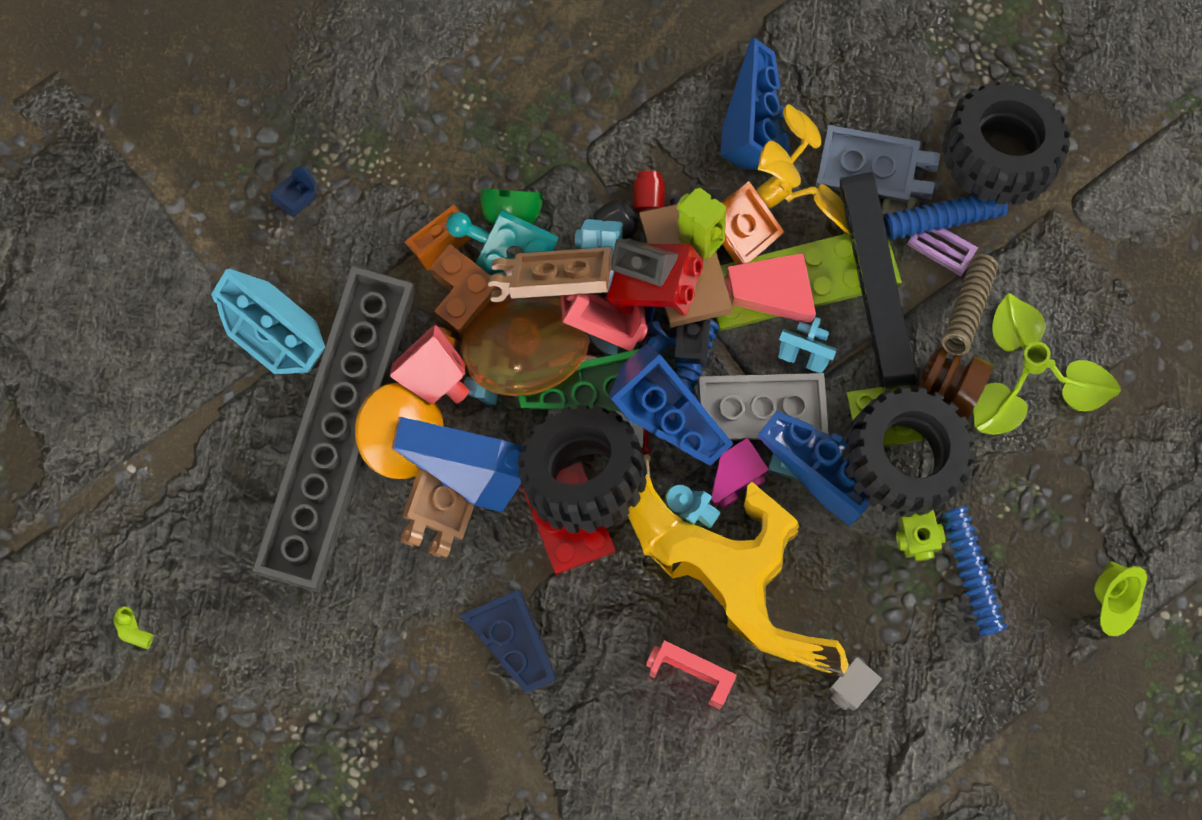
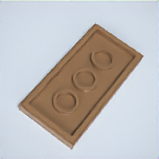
M677 204L639 213L646 243L683 244L679 241V226L676 224L679 218V211L676 209ZM716 251L709 259H703V271L698 277L694 301L690 304L688 314L680 315L674 308L665 307L670 328L733 313V307Z

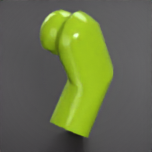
M127 606L118 608L113 619L119 638L122 641L148 650L152 644L154 634L138 629L131 608Z

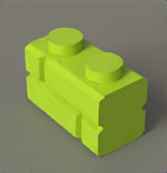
M697 188L691 194L687 193L679 200L676 207L679 211V218L676 224L679 226V241L683 244H690L703 259H709L725 242L726 206L716 199L711 200L710 194L701 188Z

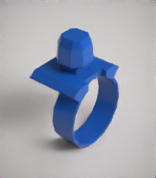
M649 306L646 312V325H648L647 333H650L652 336L647 337L644 345L646 344L661 355L666 347H676V336H667L661 329L659 321H653L655 306Z

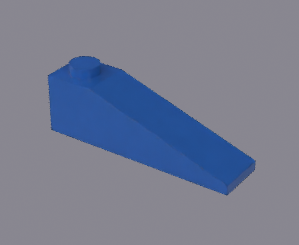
M755 38L749 42L723 124L720 155L741 169L758 170L760 154L767 142L775 141L788 153L789 157L791 147L789 133L783 132L781 118L784 117V106L779 104L776 90L780 88V80L775 52Z
M645 344L621 366L609 398L630 422L648 430L657 437L666 440L708 465H712L733 445V442L663 357Z
M776 411L757 436L825 508L850 527L869 506V503L866 502L869 497L864 492L858 494L853 487L857 483L855 478H848L845 469L850 465V461L843 460V450L848 444L842 440V436L834 433L829 435L814 429L812 424Z
M405 417L398 418L392 445L394 451L421 470L428 471L438 478L444 486L452 488L462 495L463 499L470 504L497 512L504 511L521 484L517 464L518 455L523 452L521 445Z

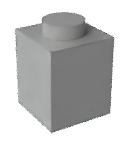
M856 657L849 664L844 676L838 677L829 688L833 693L831 699L842 709L846 710L849 707L854 711L882 678Z

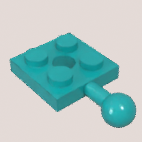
M502 210L491 232L472 225L470 218L462 212L451 214L446 221V228L452 236L464 237L468 235L484 243L475 264L492 275L505 273L501 269L492 270L493 259H515L509 253V247L519 246L524 250V253L553 251L558 241V236Z

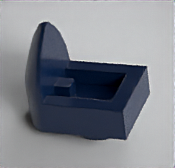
M299 166L292 171V175L270 192V200L294 218L316 199L317 186L310 170L305 166Z

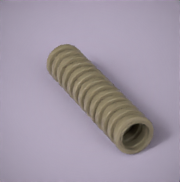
M978 254L972 257L947 329L942 338V346L948 353L964 355L971 348L998 270V263L992 256Z

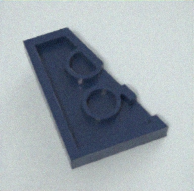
M521 590L513 591L460 615L475 631L485 646L493 652L502 666L525 693L558 680Z

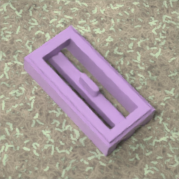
M945 228L939 231L934 229L932 232L968 252L966 256L925 232L921 235L915 232V235L910 238L907 243L908 246L959 276H962L978 247ZM920 238L921 240L927 242L928 244L939 249L945 254L951 256L952 258L961 262V265L953 261L952 259L946 257L945 255L939 253L938 251L934 250L933 248L927 246L926 244L920 242L917 239Z

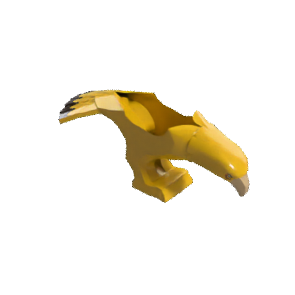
M649 454L644 455L647 465L646 487L642 493L639 492L641 499L637 506H630L628 508L630 513L627 515L641 544L644 555H650L673 579L689 575L700 580L724 607L728 616L727 627L760 651L843 677L849 664L845 656V650L839 641L788 632L774 627L769 621L766 608V585L781 572L784 549L787 543L798 535V521L751 481L747 486L744 508L746 514L751 519L761 523V532L755 540H730L707 529L685 522L666 506L653 488L649 466L651 457ZM681 562L680 565L672 572L673 563Z

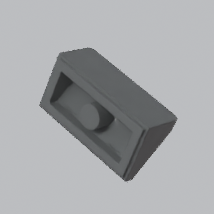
M616 239L611 270L657 286H663L679 254L632 239Z

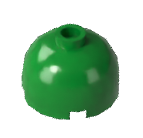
M481 188V212L484 219L491 226L494 225L501 210L533 225L541 212L543 193Z

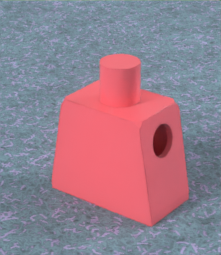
M435 324L392 363L390 376L429 403H435L446 394L458 404L470 391L459 381L465 375L463 359Z

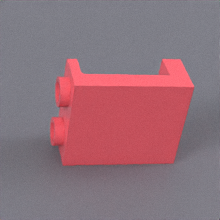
M595 293L560 295L562 319L564 323L628 351H632L636 343L642 342L646 336L648 325H646L645 309L643 306H634L632 314H620L605 297Z
M665 640L661 648L656 645L654 646L646 665L651 668L649 676L653 678L656 677L661 664L666 662L716 686L708 704L719 710L723 706L737 676Z

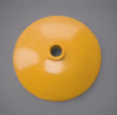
M390 383L373 391L361 405L355 423L356 444L363 460L378 474L393 479L412 478L417 475L419 467L392 449L398 418L405 417L444 426L443 418L436 402L429 403L400 383Z

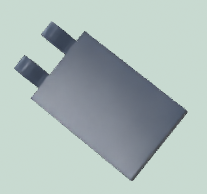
M828 125L816 187L824 184L831 190L840 191L839 179L841 177L872 172L880 199L888 198L891 201L909 203L910 195L921 200L931 201L935 183L914 180L915 168L918 166L927 171L937 172L941 154L919 150L921 141Z

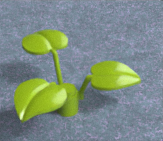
M1008 293L996 309L992 324L993 338L998 346L1005 351H1015L1022 347L1024 350L1022 361L1024 369L1012 392L1002 383L985 385L973 410L974 427L981 433L996 435L1010 432L1021 425L1026 417L1028 406L1023 399L1016 395L1019 393L1029 373L1041 374L1047 367L1052 370L1060 382L1066 383L1062 389L1063 399L1070 407L1078 411L1087 412L1100 408L1117 396L1121 388L1116 379L1107 370L1096 363L1086 360L1071 362L1067 366L1066 377H1064L1056 367L1055 361L1050 359L1049 347L1039 342L1046 329L1042 314L1033 306Z

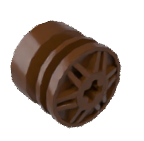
M941 344L930 356L918 381V387L927 388V394L936 391L943 395L944 399L948 400V405L953 402L959 408L956 411L957 415L960 418L965 416L968 420L985 388L994 363L974 355L967 365L964 366L960 364L962 355H953L952 359L947 358L948 352Z

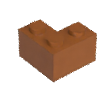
M450 244L430 267L433 278L450 291L434 310L438 322L462 339L493 302L490 299L491 292L501 289L497 286L488 287L490 275Z

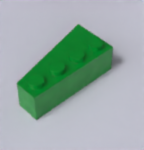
M640 349L514 376L520 406L525 410L560 411V409L570 407V410L578 409V405H589L590 409L600 406L607 408L608 412L622 413L609 398L621 366Z

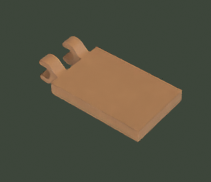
M611 247L518 253L515 259L495 258L492 262V270L501 269L505 273L489 276L488 287L497 286L501 288V290H493L490 299L493 302H501L509 294L512 299L608 292L612 264Z
M419 468L402 517L410 520V522L403 530L400 542L410 546H419L423 539L425 527H428L438 532L430 543L428 553L437 557L443 556L447 558L451 550L453 538L463 540L474 505L464 500V497L452 488L444 486L438 478L428 471Z

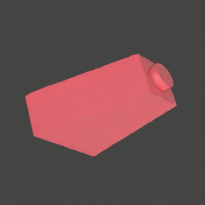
M803 253L728 267L727 277H724L729 296H731L732 305L804 323L814 321L816 312Z

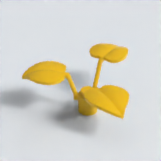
M788 104L783 109L784 119L792 132L801 138V144L791 157L775 141H769L764 145L759 158L758 170L770 173L773 176L758 187L756 192L768 208H773L784 199L791 202L794 198L812 194L818 207L845 234L849 233L843 202L829 187L820 184L817 188L809 187L792 193V189L798 187L801 183L799 172L794 167L793 162L808 144L815 149L820 147L821 136L818 128L807 115Z

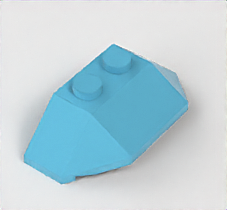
M232 269L225 270L211 295L214 303H217L219 316L226 334L274 374L310 372L325 349L317 321L268 281Z

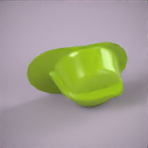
M1111 561L1107 563L1105 570L1098 577L1094 591L1102 605L1100 625L1103 632L1107 635L1119 636L1124 634L1136 621L1147 581V574L1143 568L1139 566L1127 568Z

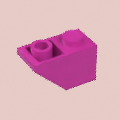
M748 438L720 456L711 495L712 498L710 500V505L714 508L721 505L724 509L739 499L737 494L746 489L751 481L758 487L766 482L763 477L767 475L769 469Z

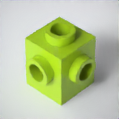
M934 510L921 516L915 513L911 517H900L898 520L900 531L896 532V540L899 550H904L905 557H915L916 562L935 558L934 553L942 549L941 543H945V534L942 524H937ZM917 534L921 535L923 540H920Z

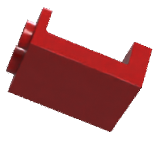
M645 243L679 254L663 286H657L614 272L606 299L620 314H632L634 306L672 307L680 315H687L690 304L694 301L698 277L703 271V259L690 244Z

